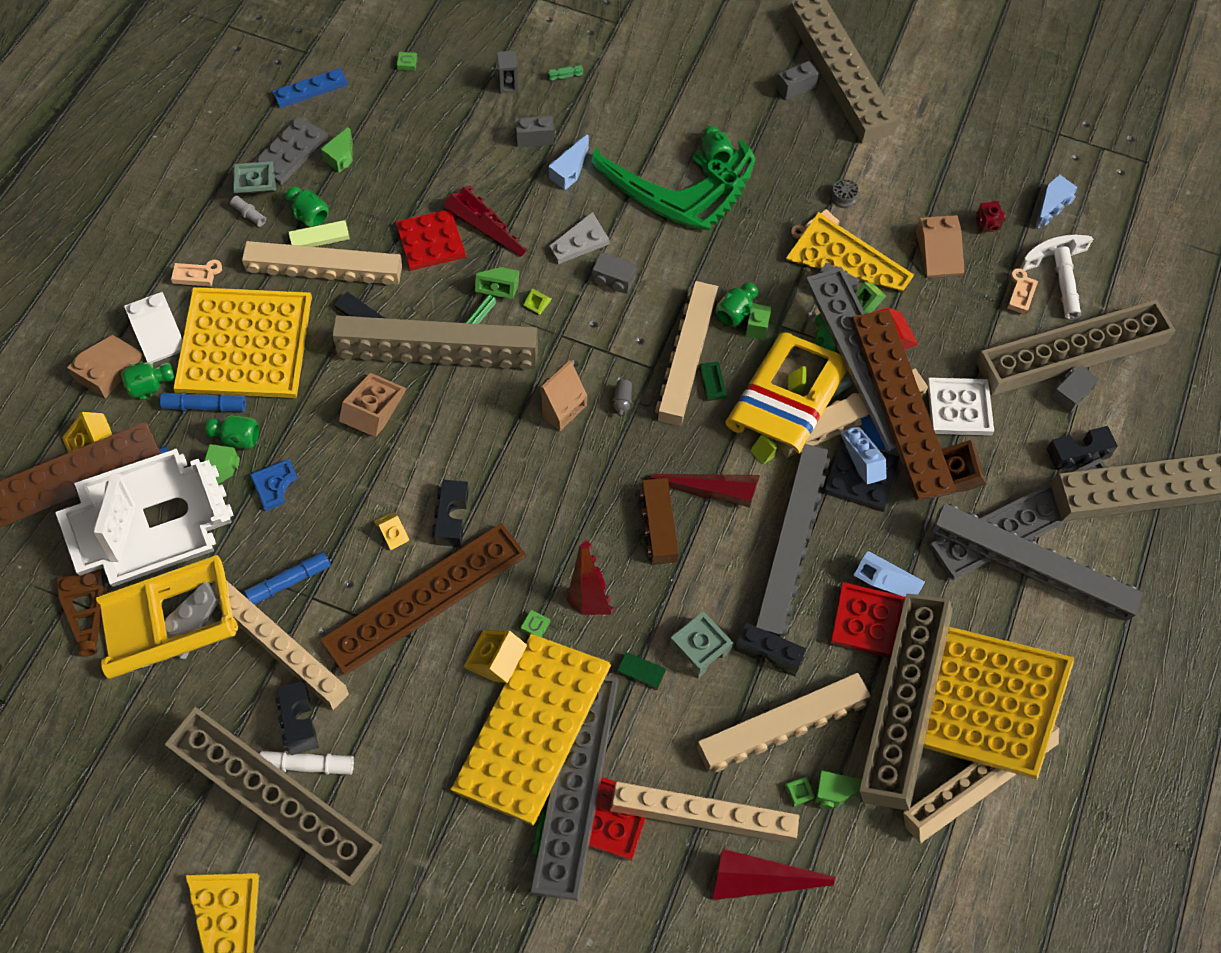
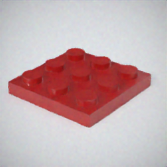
M449 209L396 221L410 271L466 258L453 213Z
M843 582L830 644L891 658L905 597Z
M601 777L589 847L632 862L646 818L610 811L613 788L616 781Z

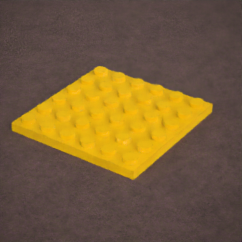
M193 287L175 378V393L297 398L312 300L311 293Z
M949 627L923 748L1037 780L1074 663V657Z

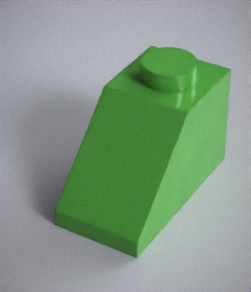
M348 127L321 148L323 161L338 172H341L352 163L353 141Z
M499 267L476 274L475 292L513 299L518 288L519 271Z
M864 282L855 293L865 314L874 311L886 297L875 284Z
M753 303L745 337L765 341L771 306Z
M210 444L205 461L209 460L211 466L216 465L219 474L216 481L219 484L233 476L235 468L239 466L240 458L232 447Z
M821 771L818 776L814 803L820 804V807L824 809L838 808L860 793L862 779Z

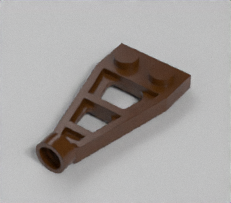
M101 569L81 576L76 574L57 579L59 600L78 643V653L84 657L97 653L102 613L101 605L97 602L96 597L105 595L104 577ZM92 595L90 609L75 610L73 605L74 598ZM92 616L91 629L80 631L78 619Z

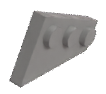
M592 212L551 244L550 251L556 262L560 264L609 245V238Z
M204 582L164 620L168 639L201 628L205 622H208L220 601L210 583ZM190 652L178 656L180 659H186Z

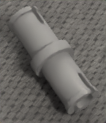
M234 196L230 201L231 206L241 212L245 219H250L258 227L263 226L266 222L265 216L255 210L252 204H247L239 196Z

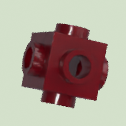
M999 201L980 203L976 213V221L980 225L982 232L1000 230L1003 222H1005L1006 215L1002 211Z

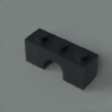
M1104 426L1089 430L1083 439L1085 447L1077 445L1071 435L1052 439L1046 450L1055 469H1070L1080 463L1086 465L1096 459L1101 458V460L1112 457L1118 445L1109 427Z
M443 479L442 487H438L437 499H440L439 506H435L434 512L437 523L436 525L433 524L431 533L432 537H435L436 545L461 547L463 519H455L449 515L453 510L467 509L469 496L467 481Z
M745 623L735 650L754 659L757 655L768 657L776 663L775 668L796 676L807 648Z
M304 680L277 687L279 696L275 697L277 709L282 712L278 719L281 729H285V734L281 735L284 748L289 747L291 755L319 748L316 730L311 717L297 719L302 713L312 711L309 693Z

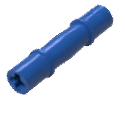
M162 393L160 405L162 409L182 411L192 409L245 412L246 398L241 395L225 394L217 396Z
M321 552L305 561L302 560L301 564L289 568L269 580L264 579V581L244 590L249 601L255 605L271 596L273 597L275 593L289 588L307 577L311 578L313 575L331 567L325 553Z

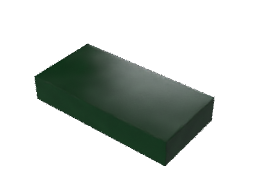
M719 361L699 364L706 400L726 399L727 394Z
M626 652L617 673L658 690L666 673V668Z

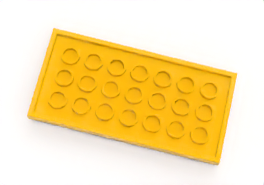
M531 634L526 643L527 646L523 656L513 671V676L502 689L451 790L457 795L534 826L611 665L608 661Z

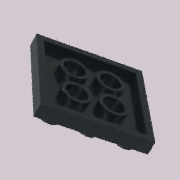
M841 439L824 494L884 512L900 457L880 451L886 458V479L866 484L859 475L844 440Z

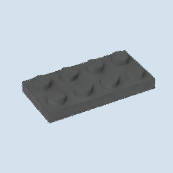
M298 116L253 163L273 161L275 182L283 185L328 138V134Z

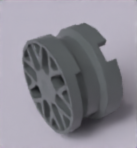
M849 179L837 181L833 186L831 198L833 203L840 208H851L857 202L858 185Z

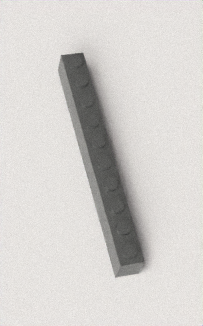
M808 444L803 446L756 627L779 637L781 635L786 636L789 624L785 623L786 616L790 617L794 604H790L791 597L795 598L798 585H795L796 578L800 579L803 566H799L800 560H805L808 549L804 547L805 541L809 542L812 529H809L810 523L814 524L817 511H813L814 505H819L821 493H818L819 487L823 488L826 476L822 475L823 469L827 470L830 458H827V449Z
M944 503L938 511L930 532L1126 621L1136 615L1143 592L1137 590L1136 587L1123 584L1112 576L1103 575L1092 567L1083 566L1072 558H1065L1057 554L1055 550L1045 549L1037 545L1035 541L1019 537L1015 532L1003 530L995 523L983 521L975 514L959 510L955 505Z

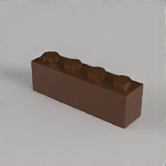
M668 478L643 480L642 488H639V499L644 501V507H641L642 519H646L647 526H644V536L649 538V545H646L647 557H651L652 565L677 563L679 552Z

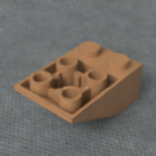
M570 360L565 365L559 366L555 374L551 378L545 379L541 385L542 418L559 431L587 406V394Z

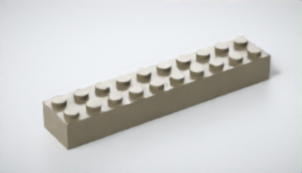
M791 1L788 17L861 144L894 135L898 119L828 1Z
M1156 299L983 350L977 359L976 365L983 378L988 379L992 395H996L1066 374L1071 369L1076 370L1080 365L1086 368L1166 344L1176 330Z
M336 316L333 331L337 355L344 359L358 358L363 360H383L386 362L392 360L405 363L422 362L424 364L493 366L505 369H536L538 350L537 327Z
M1221 453L1061 473L1050 483L1061 521L1220 501Z
M906 593L860 787V794L864 803L910 810L952 617L951 602L948 598Z
M197 707L190 712L165 744L353 886L383 847Z

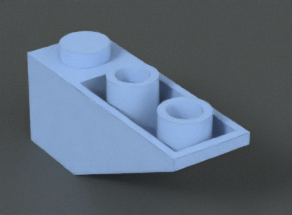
M588 135L577 140L574 146L569 150H565L562 156L557 160H553L549 165V178L564 190L578 180L589 148Z
M1057 176L1048 184L1042 198L1036 229L1040 228L1043 224L1047 225L1054 214L1058 215L1063 210L1064 205L1071 204L1075 199L1074 193L1077 187L1063 176Z
M860 427L842 431L841 436L859 475L866 484L886 479V458Z
M869 551L863 557L854 576L872 586L906 597V593L918 595L925 581Z

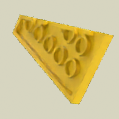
M819 212L786 258L787 261L820 270L825 263L834 267L838 266V268L842 267L844 271L846 270L848 274L860 279V281L873 283L900 292L904 291L914 274Z
M186 875L204 953H253L259 875Z

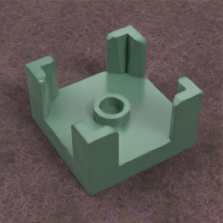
M703 611L671 637L669 647L676 654L680 650L691 662V671L699 678L707 671L708 665L720 655L724 658L731 652L733 642Z

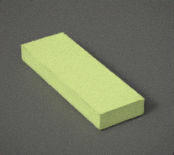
M345 220L289 232L291 244L296 246L315 247L350 239Z

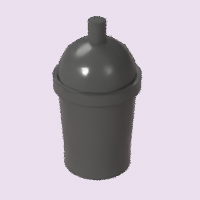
M628 380L617 381L612 405L615 411L619 412L618 416L620 417L632 407V383Z

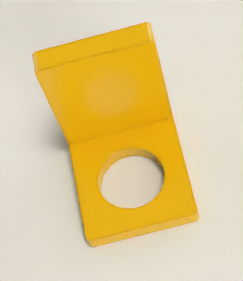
M390 512L374 520V523L380 528L390 550L409 541L402 523L395 513Z

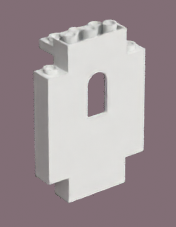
M177 449L76 482L75 486L81 504L57 511L56 515L77 574L81 576L104 568L110 585L114 587L213 552L212 545H215L216 542L212 532L207 533V531L232 523L230 517L234 516L230 504L225 505L223 497L226 496L223 485H218L216 478L219 477L216 465L211 466L209 460L200 463L199 459L190 461V467L184 468V466H187L184 454L179 455ZM111 473L122 476L136 504L119 563L110 562L92 531L93 523L99 516V503L103 501L105 496V484L110 480ZM174 498H182L187 502L188 511L183 517L149 528L143 509Z

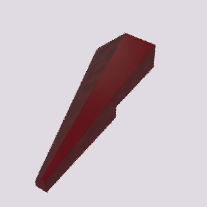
M464 186L459 193L450 195L443 205L444 207L522 257L528 251L527 248H524L517 242L518 238L515 235L510 236L507 232L508 227L491 208H488L483 203L484 200L472 193L474 190L472 186Z
M652 474L650 480L668 478L670 488L710 499V496L750 508L760 475Z
M585 540L579 546L567 602L581 615H611L615 611L608 604L611 598L608 595L605 596L604 591L607 588L600 568L594 565L597 560L596 556L590 554L589 550L592 548V545Z
M722 849L712 900L718 901L727 898L735 899L752 895L776 894L826 886L833 887L836 877Z

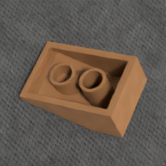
M958 216L920 218L916 229V236L926 277L964 275L962 234Z
M111 335L81 352L67 369L76 382L106 399L122 381V370L130 367L129 364L138 363L144 356V353Z
M369 373L342 402L339 421L376 437L387 424L406 388Z

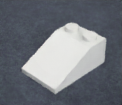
M163 292L124 306L147 362L154 363L181 353L183 340Z

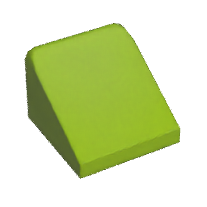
M531 289L523 306L540 315L550 303L551 298L535 289Z
M806 366L800 367L788 376V391L800 394L804 392Z
M762 434L752 447L751 452L762 464H765L775 457L777 446L768 436Z

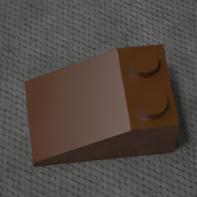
M971 440L941 449L956 487V492L968 491L987 485L977 448Z

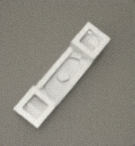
M1065 235L1047 240L1028 253L1020 269L1026 271L1038 267L1042 258L1053 255L1054 251L1060 247H1068L1071 256L1087 251L1093 238L1086 235Z

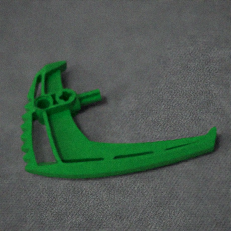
M741 139L738 141V151L728 163H723L717 159L708 162L704 155L697 151L692 160L703 168V173L707 175L706 179L681 191L661 187L627 171L602 156L599 147H596L593 152L591 164L624 193L658 215L688 227L709 231L710 225H717V218L723 219L724 212L731 211L730 205L736 204L735 198L741 197L740 191L745 189L744 183L750 179L755 156L751 148ZM749 164V166H748L746 172L743 174V176H742L741 178H738V177L740 176V174L743 172V170L745 169V167ZM723 194L729 195L707 219L701 220L696 217ZM660 201H663V202H665V203H667V204H669V205H671V206H673V207H675V208H677V209H679V210H676V209H674V208H672V207H670V206H668V205H666V204H664V203H662V202H660Z

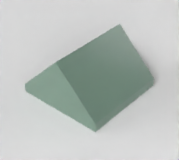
M273 161L235 164L234 193L276 191Z

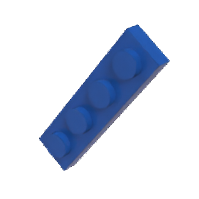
M341 68L273 90V95L279 107L282 108L336 90L348 84Z

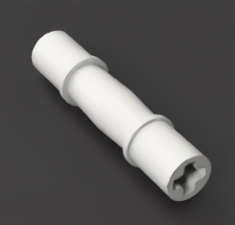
M1060 247L1054 251L1056 271L1059 275L1062 293L1061 301L1064 307L1065 318L1071 320L1081 316L1079 295L1076 293L1073 274L1074 266L1071 260L1070 249L1068 247Z
M261 751L260 753L261 756L283 772H286V770L325 772L327 775L329 773L352 775L353 756L327 754V756L315 754L291 755L287 751Z

